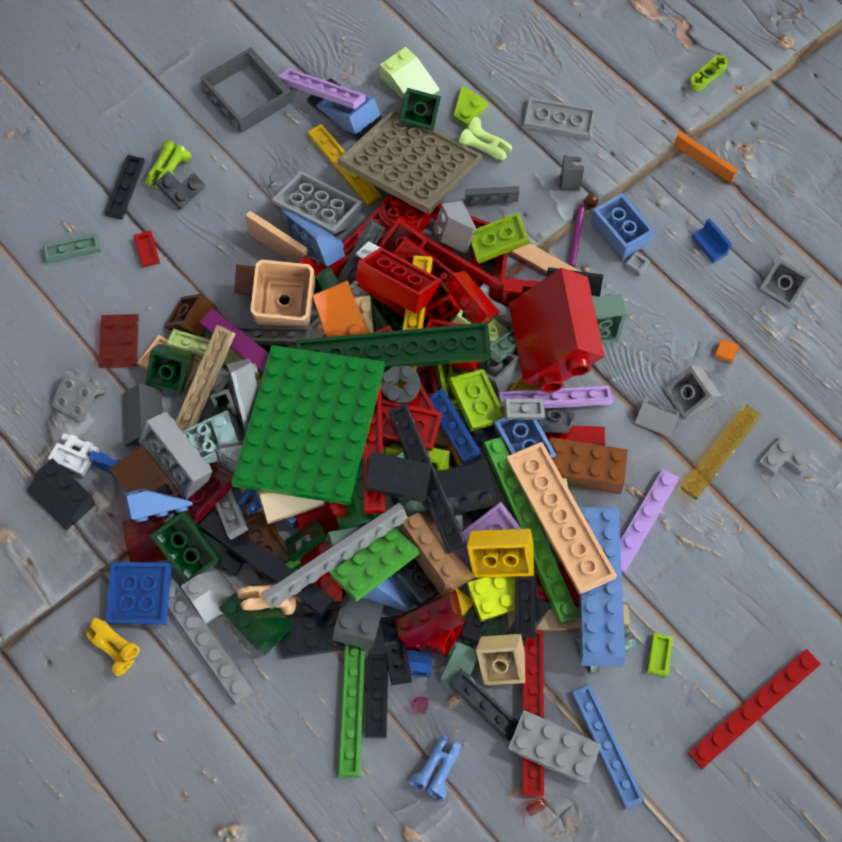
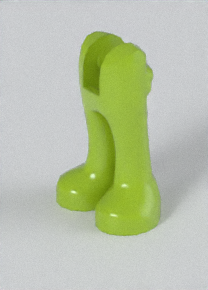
M170 140L163 141L161 144L162 151L156 163L147 173L145 183L152 186L168 170L173 174L176 166L181 161L187 163L191 160V153L181 145L176 146ZM171 156V158H170L169 162L167 163L166 167L163 168L164 165H165V163H166V161H167V160L169 159V157Z

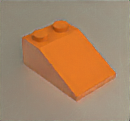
M348 280L313 295L327 337L370 333Z

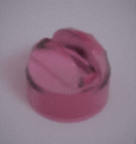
M417 696L412 703L413 709L418 713L425 714L429 698Z

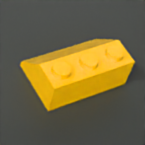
M531 529L470 532L467 549L475 578L534 576V544Z

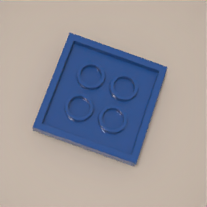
M111 562L105 620L107 624L167 625L172 564Z

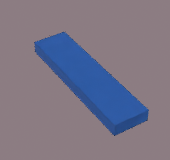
M441 388L431 395L429 399L435 410L442 413L440 424L462 462L466 464L481 452L445 390Z

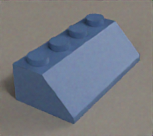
M284 208L280 209L290 236L307 247L308 252L323 265L328 267L345 257L342 241L336 239L332 233Z

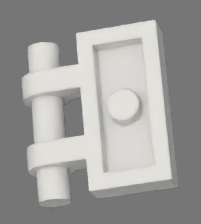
M64 433L61 440L66 442L65 445L57 443L49 455L48 461L53 458L64 469L84 476L91 464L87 455L92 450L99 452V448L93 446V443L89 441L79 440L73 434L68 435ZM76 446L78 448H81L80 452H78L76 450H73L72 448Z

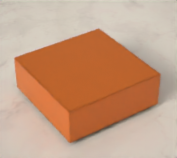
M721 339L715 357L732 363L739 345Z

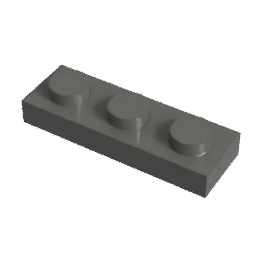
M519 186L465 189V205L518 202Z

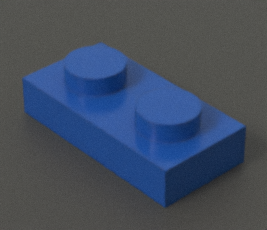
M93 450L88 456L92 466L112 475L114 474L109 468L120 461L119 459L109 458L103 452L98 453Z

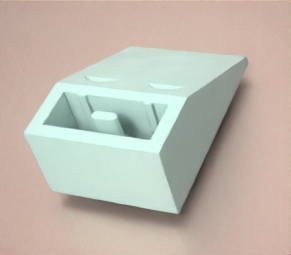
M228 410L182 431L208 464L228 460L240 455L244 442L237 418Z

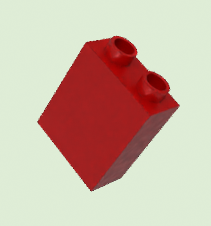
M561 267L509 302L524 383L538 386L545 393L556 392L563 388L564 381L573 376H582L589 373L591 365L605 357L588 277Z

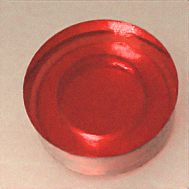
M540 797L531 802L526 807V811L530 816H534L545 809L548 804L544 798Z

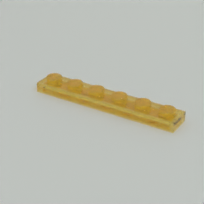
M746 404L680 489L697 500L762 415Z

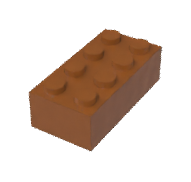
M550 438V444L556 453V457L552 458L561 477L567 478V486L621 494L625 481L628 449Z

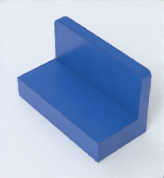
M710 218L706 220L704 227L693 233L691 237L713 263L727 256L732 245Z
M407 649L411 675L430 678L433 653Z

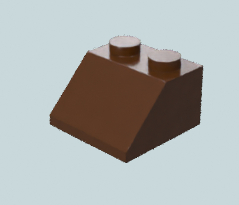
M202 293L181 297L164 327L171 331L177 329L202 336L206 329L199 321L212 309L216 311L217 306Z

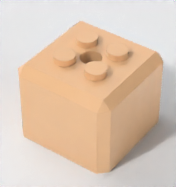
M260 260L256 263L251 313L257 325L310 326L315 287L314 269L309 264L270 260ZM282 296L290 298V302L287 305H282L279 302Z

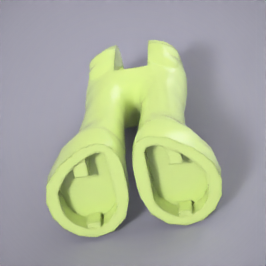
M476 116L470 122L468 129L466 128L462 132L459 139L460 144L475 147L496 160H505L507 157L506 153L508 154L512 150V146L508 142L484 131L481 128V120Z

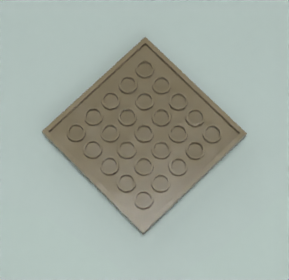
M394 108L338 159L337 164L429 215L482 161L483 155L436 130L432 131L399 122L400 111Z

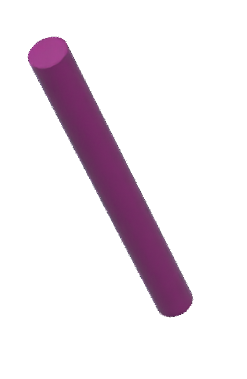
M583 204L578 205L568 265L574 268L585 205Z

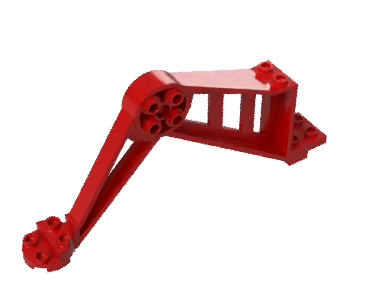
M388 195L382 205L343 242L345 257L328 267L332 269L335 276L341 273L351 255L350 252L354 249L369 219L385 227L376 246H379L399 217L404 216L422 232L428 227L431 219L437 220L441 205L438 204L428 215L396 196ZM470 216L476 229L490 224V222ZM424 234L429 239L423 247L427 252L455 273L466 271L479 288L484 283L490 287L489 296L494 301L509 307V302L539 283V281L505 278L508 253L496 257L493 277L480 269L481 263L478 264L473 248H471L469 263L453 253L452 247L444 243L441 245ZM312 258L300 259V264H309L314 269V276L328 268L321 262L320 266H318L316 260Z

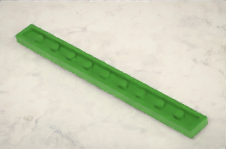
M502 437L485 441L483 448L513 518L521 529H531L534 544V567L559 625L578 619L579 614L534 510L506 461L509 452Z

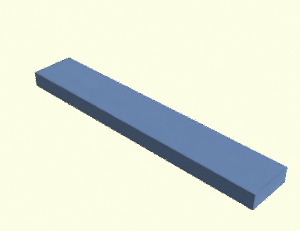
M588 684L571 691V696L592 741L601 744L598 754L624 810L643 802L644 797L591 685Z

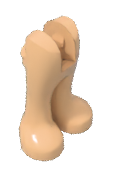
M276 584L247 586L237 591L238 598L247 599L241 602L240 606L242 609L261 610L270 608L262 593ZM291 596L276 607H279L283 615H292L296 607V598Z

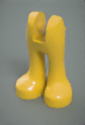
M94 618L90 622V628L86 630L85 635L114 660L111 668L113 674L120 676L134 663L133 658L140 651V648L134 642H128L109 627L106 621H102L100 618Z

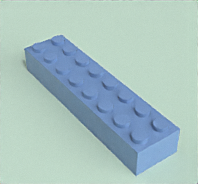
M579 507L617 575L616 579L579 595L581 666L623 667L625 660L619 508Z

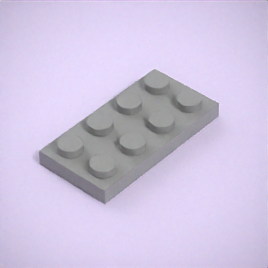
M523 710L507 750L586 785L601 744Z

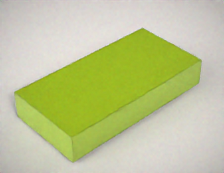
M653 632L647 666L648 674L662 677L668 676L673 636Z

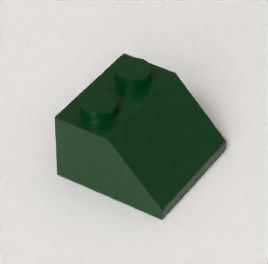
M407 87L400 109L399 122L433 131L441 96Z
M157 344L150 350L145 385L181 395L192 370L194 353Z

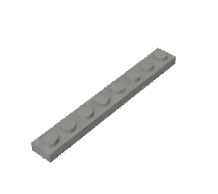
M400 503L396 504L262 593L269 607L273 609L281 605L286 599L299 593L301 589L310 583H314L319 577L332 571L337 565L350 559L355 553L368 547L370 543L379 537H383L394 527L401 525L408 519L403 506Z
M171 576L169 610L234 703L238 704L253 693L252 689Z

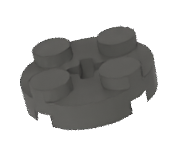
M394 366L383 374L381 387L384 395L390 401L408 404L418 395L421 389V381L417 372L411 366ZM399 380L407 383L404 385V389L400 390L399 387H396Z
M566 407L545 408V418L537 421L544 433L560 432L567 434L573 426L574 413L571 410L570 413L566 411Z

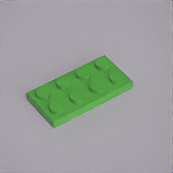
M394 527L386 535L379 537L370 543L368 547L361 549L350 559L330 572V576L357 602L418 556L419 549Z

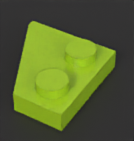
M463 85L456 105L454 120L468 128L472 119L475 116L479 117L489 107V102Z

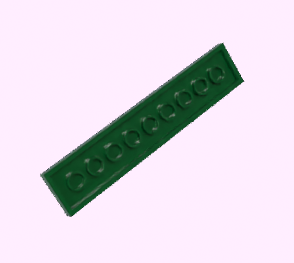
M488 322L296 340V349L385 361L384 370L403 365L419 367L491 360Z

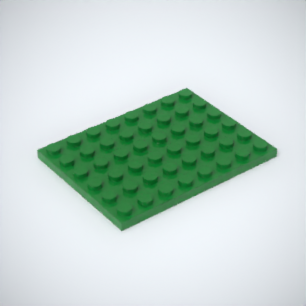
M271 345L232 479V486L351 506L385 369V361Z

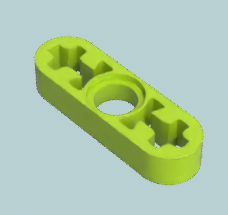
M716 55L691 77L689 87L693 91H702L726 70L728 59L723 55ZM711 71L713 75L708 76L704 72Z

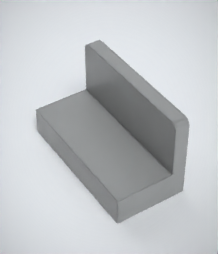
M645 398L635 423L670 437L681 412Z
M505 399L500 405V409L505 411V420H543L545 418L543 399Z

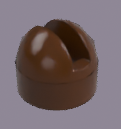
M593 192L589 193L583 200V203L589 208L596 207L599 202L598 197Z

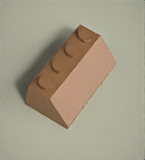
M416 513L408 517L399 526L398 531L419 549V555L415 559L441 596L475 578L457 551L450 554L447 552L431 515Z

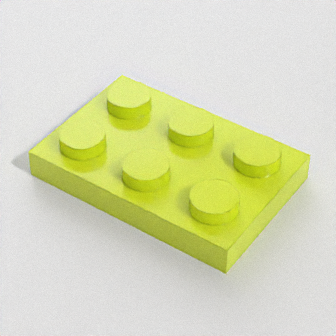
M484 577L467 583V588L480 622L515 612V577Z

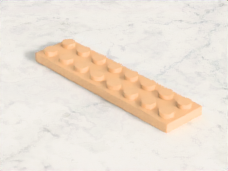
M540 442L507 456V463L579 595L616 579L617 575L544 444Z

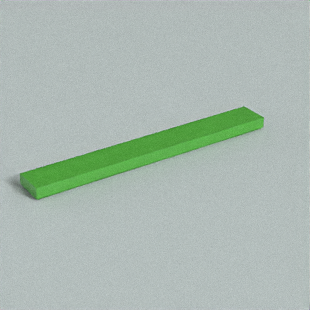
M345 644L338 777L359 778L365 649Z

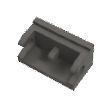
M563 156L560 173L561 190H580L584 166L573 164L574 162H581L582 159L580 157Z

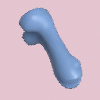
M442 735L436 742L423 769L419 773L413 774L408 780L411 786L424 791L437 763L442 761L436 776L427 790L431 797L440 801H444L446 797L445 780L461 749V743L456 740L450 749L449 755L442 752L449 737L447 735Z

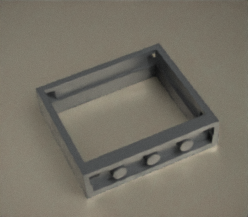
M252 47L200 77L202 84L200 87L203 93L210 96L212 103L215 106L218 105L223 116L228 117L232 126L238 128L241 133L292 103L291 90ZM251 65L278 96L243 118H240L213 86Z

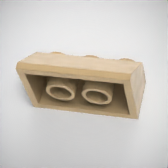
M255 490L268 524L325 506L324 501Z

